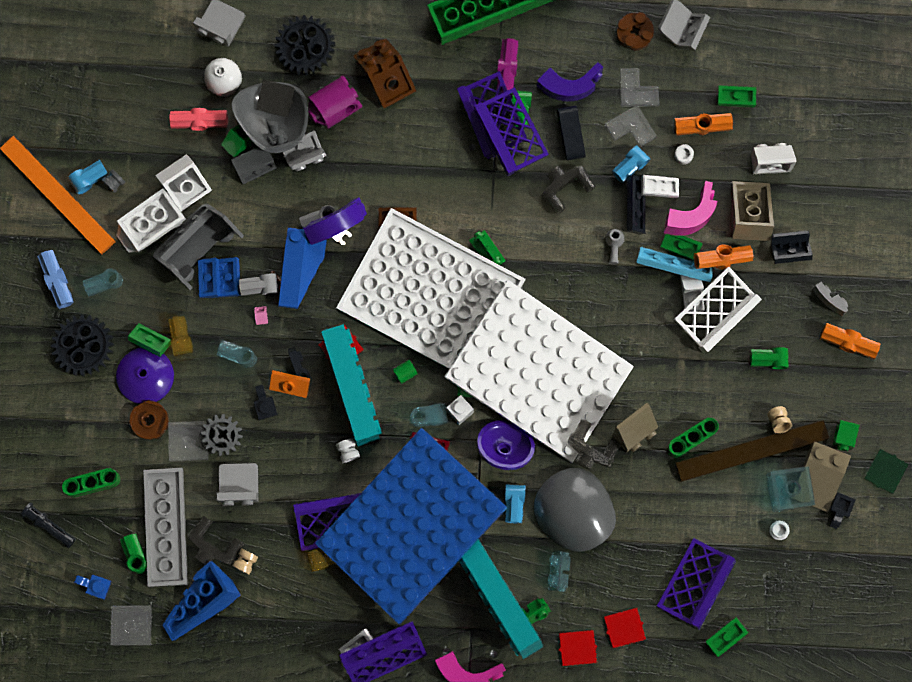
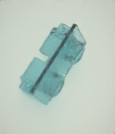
M552 552L550 557L551 571L548 577L549 591L558 590L559 592H566V588H568L569 575L562 574L563 570L569 571L571 557H569L567 552Z

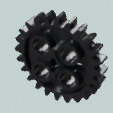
M303 15L302 20H299L296 16V22L289 19L290 25L283 24L284 31L278 30L281 37H275L278 42L275 44V49H279L276 51V55L281 56L279 62H284V68L290 66L291 73L297 69L298 75H300L301 71H304L305 76H307L308 71L311 70L314 75L316 68L322 71L321 65L328 66L326 60L332 61L330 54H335V50L332 48L336 46L335 42L332 41L335 38L334 35H329L332 31L331 28L326 29V22L320 25V18L314 21L313 16H311L309 20H306V16ZM299 31H303L311 60L307 59ZM310 31L316 32V35L313 37L307 36ZM291 37L298 38L296 42L289 41ZM316 48L322 50L319 54L312 53ZM296 54L304 55L301 59L294 58Z
M81 314L79 320L75 315L72 322L66 319V326L60 323L59 325L62 330H55L58 337H52L56 344H52L51 347L56 349V351L52 352V355L58 356L55 362H62L59 366L61 369L67 367L66 372L68 374L73 370L74 376H77L80 372L81 376L85 377L86 372L92 376V370L94 369L99 373L100 365L104 368L106 367L104 361H111L107 355L114 353L109 349L114 346V343L109 342L113 339V336L107 335L110 329H104L106 325L104 322L99 324L98 318L92 321L91 315L85 319L84 315ZM87 328L90 329V334L86 337H83V330ZM70 338L74 339L73 345L66 347V341ZM81 342H84V343H85V344H84V345H85V348H84V349L81 348V345H80ZM99 344L100 350L93 353L91 351L92 347ZM82 354L84 356L83 360L80 363H76V356Z

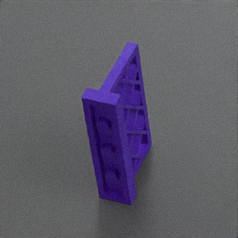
M500 71L466 87L463 85L457 88L483 154L488 160L495 157L496 153L474 111V106L477 105L476 100L479 101L478 104L486 101L483 99L487 90L495 92V97L502 94L501 89L504 92L508 91ZM498 78L500 81L498 90L489 88L491 80ZM478 86L484 88L481 98L475 97L471 89ZM510 95L506 96V104L514 107ZM494 103L490 104L489 112L492 113L494 107L500 108V106ZM502 107L503 112L501 116L504 117L506 111L512 113L513 110ZM515 111L513 121L521 123L517 111ZM501 119L497 121L498 129L500 128L501 124L508 126V123L503 122V120ZM510 124L508 133H512L513 128L520 131L521 126L516 127L514 126L515 124ZM523 128L522 138L528 139ZM506 136V146L511 148L516 145L517 140L510 139V136Z
M515 87L474 106V111L507 176L549 155ZM512 93L516 99L514 107L504 104L505 97ZM492 103L500 105L498 114L490 113L487 106ZM502 106L513 110L510 119L499 116ZM515 111L523 113L525 117L523 124L512 120ZM498 119L509 122L506 132L497 128ZM511 123L521 126L519 136L508 133ZM523 128L532 130L533 136L531 140L521 137ZM506 136L517 139L515 148L506 146ZM519 140L530 143L527 153L517 150ZM532 144L539 146L543 153L538 156L529 154ZM515 152L526 156L524 163L516 166L513 160Z
M361 493L294 504L301 551L320 548L315 543L324 534L326 529L330 528L329 525L334 518H339L337 516L342 508H348ZM336 509H338L336 513H333L332 511H330V510H336ZM324 511L333 515L327 525L318 519ZM308 514L314 518L308 528L301 524L300 515ZM315 521L325 526L319 536L310 530ZM307 532L317 538L313 545L305 546L304 536Z
M693 538L657 607L700 630L736 562L735 558ZM695 544L703 548L705 555L693 557L692 550ZM717 555L723 558L719 565L711 567L708 557ZM706 558L709 568L698 571L695 561ZM693 562L696 572L684 575L683 566ZM710 571L712 575L711 581L702 584L699 574ZM697 575L700 585L688 588L686 578ZM684 579L687 589L675 592L673 586L675 581ZM701 588L702 598L692 601L690 591ZM688 592L691 602L679 606L676 595ZM674 596L677 603L676 607L669 609L663 605L666 598ZM692 605L694 613L688 619L682 615L680 608Z
M410 622L340 654V657L352 682H370L426 656L427 653L413 622Z

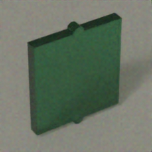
M879 449L864 479L877 485V488H882L893 494L909 464L896 458V455H891Z

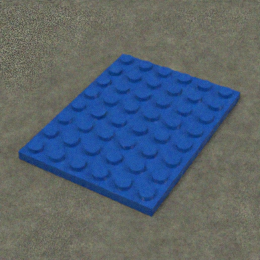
M421 428L315 544L398 624H401L508 507Z

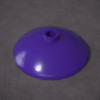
M138 348L126 354L120 361L116 372L117 385L121 393L134 403L141 404L145 401L158 402L168 394L173 385L174 369L165 354L159 357L144 348ZM146 371V375L141 377L140 372Z
M506 420L494 421L485 425L477 438V449L481 457L490 465L503 470H515L525 466L530 462L535 451L532 436Z

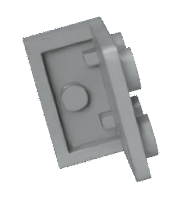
M212 0L202 19L196 17L193 24L196 32L200 35L208 36L216 43L229 47L245 19V14L219 0Z
M671 0L658 30L677 48L696 50L710 17L707 14L692 13L679 0Z
M315 130L305 133L302 140L294 148L283 152L288 166L291 170L295 169V171L306 168V164L311 162L313 164L319 163L326 156Z
M255 463L221 464L219 466V493H217V501L222 503V506H233L234 503L253 505V502H259L258 465Z

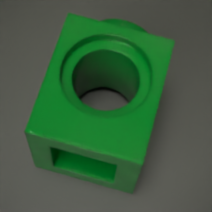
M840 420L837 423L832 445L837 446V449L841 451L852 450L855 447L860 425Z

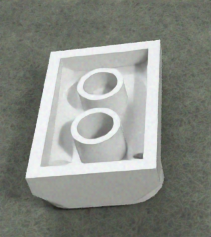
M163 188L117 220L118 232L116 235L128 253L140 252L173 228L180 227L186 218Z

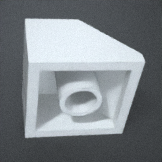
M778 143L775 146L769 147L766 144H760L754 147L751 152L753 174L791 172L796 163L792 146L785 143Z
M187 154L155 175L180 211H183L212 191Z

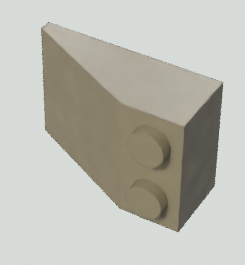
M732 181V239L770 241L774 228L770 183Z
M646 403L616 426L612 434L626 453L630 450L635 452L642 446L640 442L644 439L649 441L657 434L655 431L658 425L649 404Z
M813 442L791 498L828 513L851 456Z

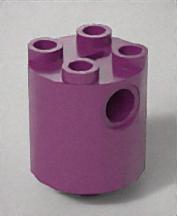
M344 76L339 77L308 97V114L315 124H322L326 129H329L362 108L361 103L357 99V92L353 87H348L349 83Z

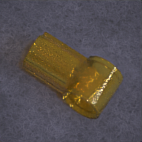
M178 316L169 319L173 355L179 356L193 353L191 337L188 335L185 317Z
M321 548L307 552L312 572L320 571L336 564Z

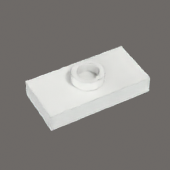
M643 175L641 176V195L677 198L679 197V178Z

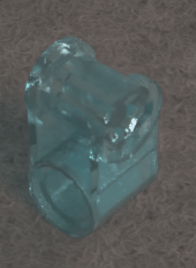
M439 403L415 408L411 413V423L416 427L447 424L446 404ZM417 413H420L421 416H424L422 418V421H418L417 418H414L416 417Z

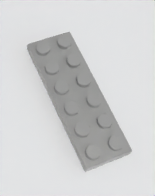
M183 468L144 470L148 587L188 585Z

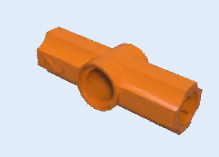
M703 113L695 117L675 118L674 129L676 135H706L709 132L733 130V120L731 113L716 115ZM699 122H706L708 127H701Z
M722 244L713 251L694 253V265L696 269L716 267L717 269L725 270L731 264L753 261V249L750 245L732 248L729 245Z
M829 323L825 324L820 337L824 341L839 346L845 352L858 353L873 360L876 358L881 345L878 342L862 337L857 331L851 329L844 330Z

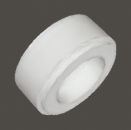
M680 145L677 147L674 156L678 163L688 164L693 159L694 151L689 145Z

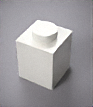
M462 395L446 407L447 412L459 425L474 413V409Z

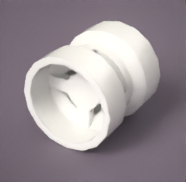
M354 438L336 444L338 451L341 452L340 458L342 463H347L360 457L358 450L355 449L356 443Z

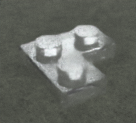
M639 68L620 69L621 107L659 106V86H640Z
M638 105L605 123V127L614 141L629 132L632 133L640 147L657 138Z

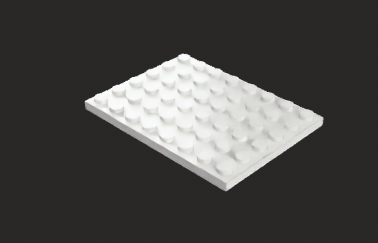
M391 208L336 308L450 369L505 282L509 280L519 288H522L526 279Z
M507 280L444 377L555 453L573 463L634 366Z

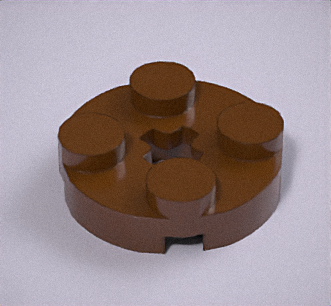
M644 13L627 14L618 22L617 39L624 47L626 46L634 51L642 50L650 44L654 34V26ZM632 28L640 30L637 36L634 33H630Z
M145 401L137 405L130 414L129 420L132 430L138 437L145 440L160 438L166 432L169 425L168 412L161 404L155 401ZM152 415L154 423L148 426L144 419Z

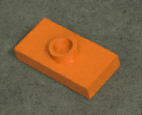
M273 370L269 390L307 398L310 378Z

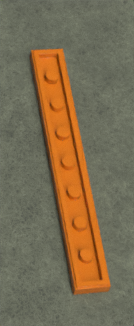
M14 136L0 147V150L101 255L115 243V240Z

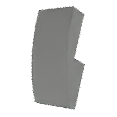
M822 282L813 287L812 290L829 309L841 316L847 313L848 304L843 297L841 298L839 294L831 297L832 293L829 287Z

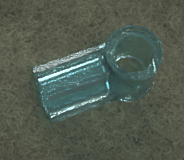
M110 268L102 274L84 280L83 286L90 297L111 288H119L123 283V277L115 269ZM115 274L116 280L113 283H109V277Z
M222 340L217 352L219 357L248 368L254 366L257 361L255 353L248 347H242ZM250 353L251 359L246 362L243 361V356Z

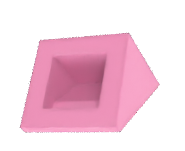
M254 307L256 325L268 324L267 307Z

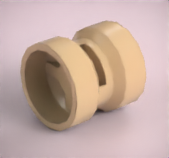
M782 406L775 407L768 412V418L772 422V428L775 433H784L792 427L791 420L787 418V410Z
M241 549L238 560H235L232 566L250 575L253 563H256L258 557Z

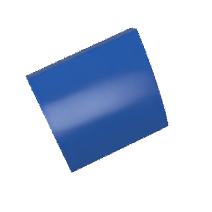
M239 258L198 260L200 298L240 296Z

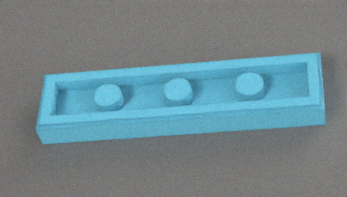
M640 247L636 262L706 282H711L714 267L696 269L692 260Z

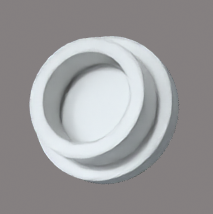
M775 521L770 526V535L776 540H783L789 535V526L784 521Z

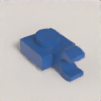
M77 575L74 583L88 587L87 594L105 600L112 581L92 575L91 580Z

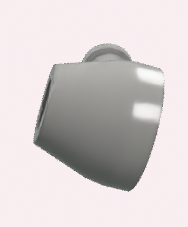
M611 229L605 237L607 245L611 247L609 264H618V247L624 242V234L619 229ZM618 234L619 238L614 239L612 235Z

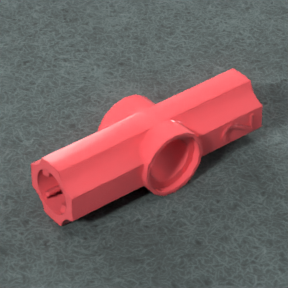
M193 108L191 111H170L171 129L190 128L196 131H203L207 128H224L228 126L227 110L207 111L204 108Z

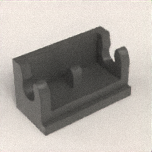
M259 147L231 160L242 184L277 168L270 152Z

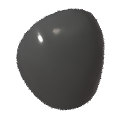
M266 82L256 84L241 90L232 101V110L240 128L262 150L270 153L288 151L302 140L306 132L308 123L306 97L299 88L289 83Z
M568 468L559 471L544 482L537 492L534 501L536 520L542 531L560 546L572 551H587L603 543L612 534L616 524L613 503L605 486L591 472L581 468Z

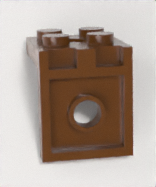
M386 38L376 41L374 45L361 49L354 55L355 61L367 74L383 108L416 92L401 55ZM391 80H396V84L393 87H388V83Z

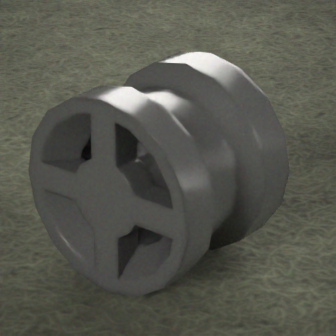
M113 169L107 177L101 179L114 193L117 192V188L120 185L125 184V181Z

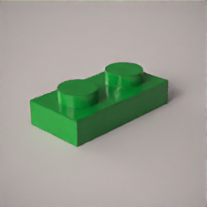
M719 85L717 106L755 107L756 87Z
M665 234L660 249L694 261V253L700 252L703 243L686 236Z
M140 323L128 335V341L159 357L171 345V339Z
M735 617L705 641V643L716 657H719L749 632Z

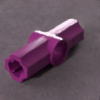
M511 38L502 39L501 58L498 62V72H501L508 90L514 87V77H516L518 62L516 60L518 41ZM498 79V82H497V90H498L499 85H500L499 79Z

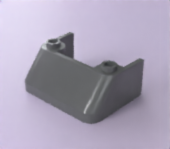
M203 204L155 251L153 256L182 285L191 290L193 287L188 282L194 276V269L192 267L218 241L221 243L229 242L234 234L241 239L244 235L226 215L209 204Z

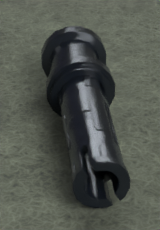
M30 502L20 516L22 518L26 517L34 523V527L42 528L69 549L74 544L76 538L47 518L48 516L45 512H40Z

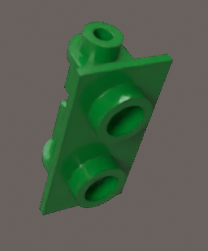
M485 230L475 233L474 237L469 240L479 255L498 265L506 261Z
M537 598L526 605L530 610L528 613L522 608L531 625L537 620L545 619L548 613L551 612L543 598Z

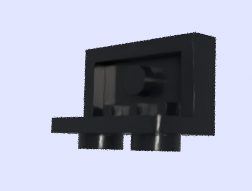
M809 231L772 234L770 248L774 264L812 260L813 254L809 242Z

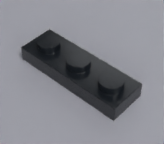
M630 175L627 176V232L638 235L645 234L646 195H641V177Z

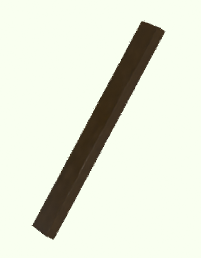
M824 420L788 430L784 433H777L677 462L676 467L681 482L811 445L813 442L818 443L828 440L829 435Z

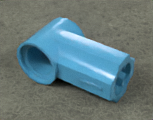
M635 146L625 156V159L612 170V173L618 181L624 183L627 180V176L632 175L637 170H641L650 161V158L638 146Z
M99 160L84 170L74 171L68 176V180L79 195L87 192L94 183L109 174Z
M506 484L505 502L508 508L506 509L505 522L522 523L525 485Z

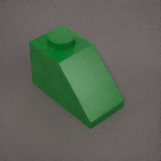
M238 125L230 129L221 145L229 154L236 157L248 150L254 142Z

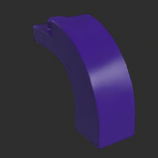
M597 62L583 77L577 80H566L549 68L537 80V87L546 95L556 100H580L595 91L596 85L593 81L596 83L603 76V66Z
M358 197L341 209L310 222L303 228L310 244L313 245L329 239L361 222L364 216L367 215L365 206Z

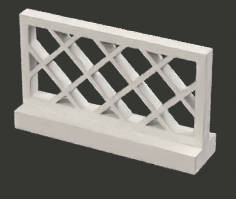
M727 267L674 320L699 346L698 348L703 353H706L762 299L757 294H754L730 267ZM727 273L733 278V286H723V277ZM712 288H720L719 299H709ZM723 288H733V299H723ZM736 289H743L748 295L743 300H736ZM698 301H706V312H696V303ZM709 301H719V312H709ZM723 302H733L730 313H723ZM685 314H693L692 325H685L681 318ZM696 314L706 315V326L696 325ZM709 315H719V324L709 326ZM696 328H706V336L701 341L696 336Z

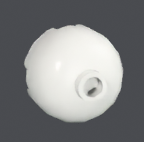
M217 58L207 65L204 72V81L208 90L220 97L234 94L241 84L242 74L239 67L232 60Z

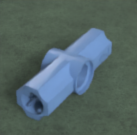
M54 251L42 252L37 257L45 274L43 276L47 287L52 292L57 307L59 309L66 308L74 303L67 286V278L58 264Z

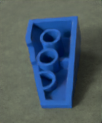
M288 228L279 307L298 309L308 290L309 284L315 277L316 271L325 257L327 239L311 245L304 229Z
M212 561L195 574L193 583L183 593L184 597L178 605H175L164 622L163 626L172 641L222 611L240 596L233 581Z

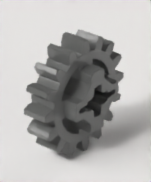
M222 414L219 419L217 415H214L213 421L209 418L206 420L208 425H202L205 431L199 434L204 436V439L200 442L206 443L204 449L210 448L211 455L217 452V456L220 457L222 452H224L225 456H228L229 450L235 452L234 446H240L241 443L237 440L243 437L238 434L242 428H236L238 421L232 423L231 416L225 419V415ZM217 423H224V424H226L227 426H226V427L220 426V425L217 424ZM209 431L212 433L211 439H209ZM231 431L233 432V440L230 438ZM223 432V438L219 439V433ZM216 444H222V446L225 447V448H219V447H216L215 445H216Z

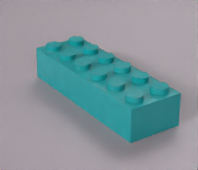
M343 324L321 331L357 445L361 446L380 440L379 434H382L379 421H374L373 416H376L373 402H368L367 400L370 397L367 384H362L361 381L365 378L361 365H356V362L359 361L356 349L350 346L353 343L350 330H345Z
M477 540L459 562L466 574L468 572L471 573L468 577L475 589L480 588L481 591L478 593L484 604L491 606L488 609L495 622H501L498 626L505 638L511 639L509 644L516 656L521 655L525 659L543 647L542 642L482 544Z

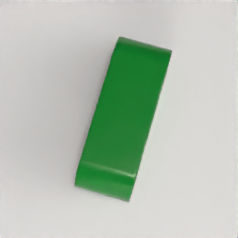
M706 418L674 438L667 447L668 454L673 458H679L705 442L718 431V422L714 418ZM704 424H712L714 427V431L707 432L704 428ZM691 433L696 434L698 441L691 442L688 439V435ZM679 444L682 451L679 453L674 452L672 445Z
M102 469L66 479L62 484V490L72 498L116 487L120 483V475L114 469ZM113 473L115 475L114 480L111 483H107L106 476ZM95 478L96 484L94 487L88 488V480ZM76 483L77 489L75 492L69 493V485Z

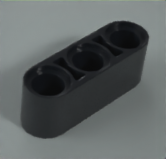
M577 106L558 108V119L566 161L585 158V147Z

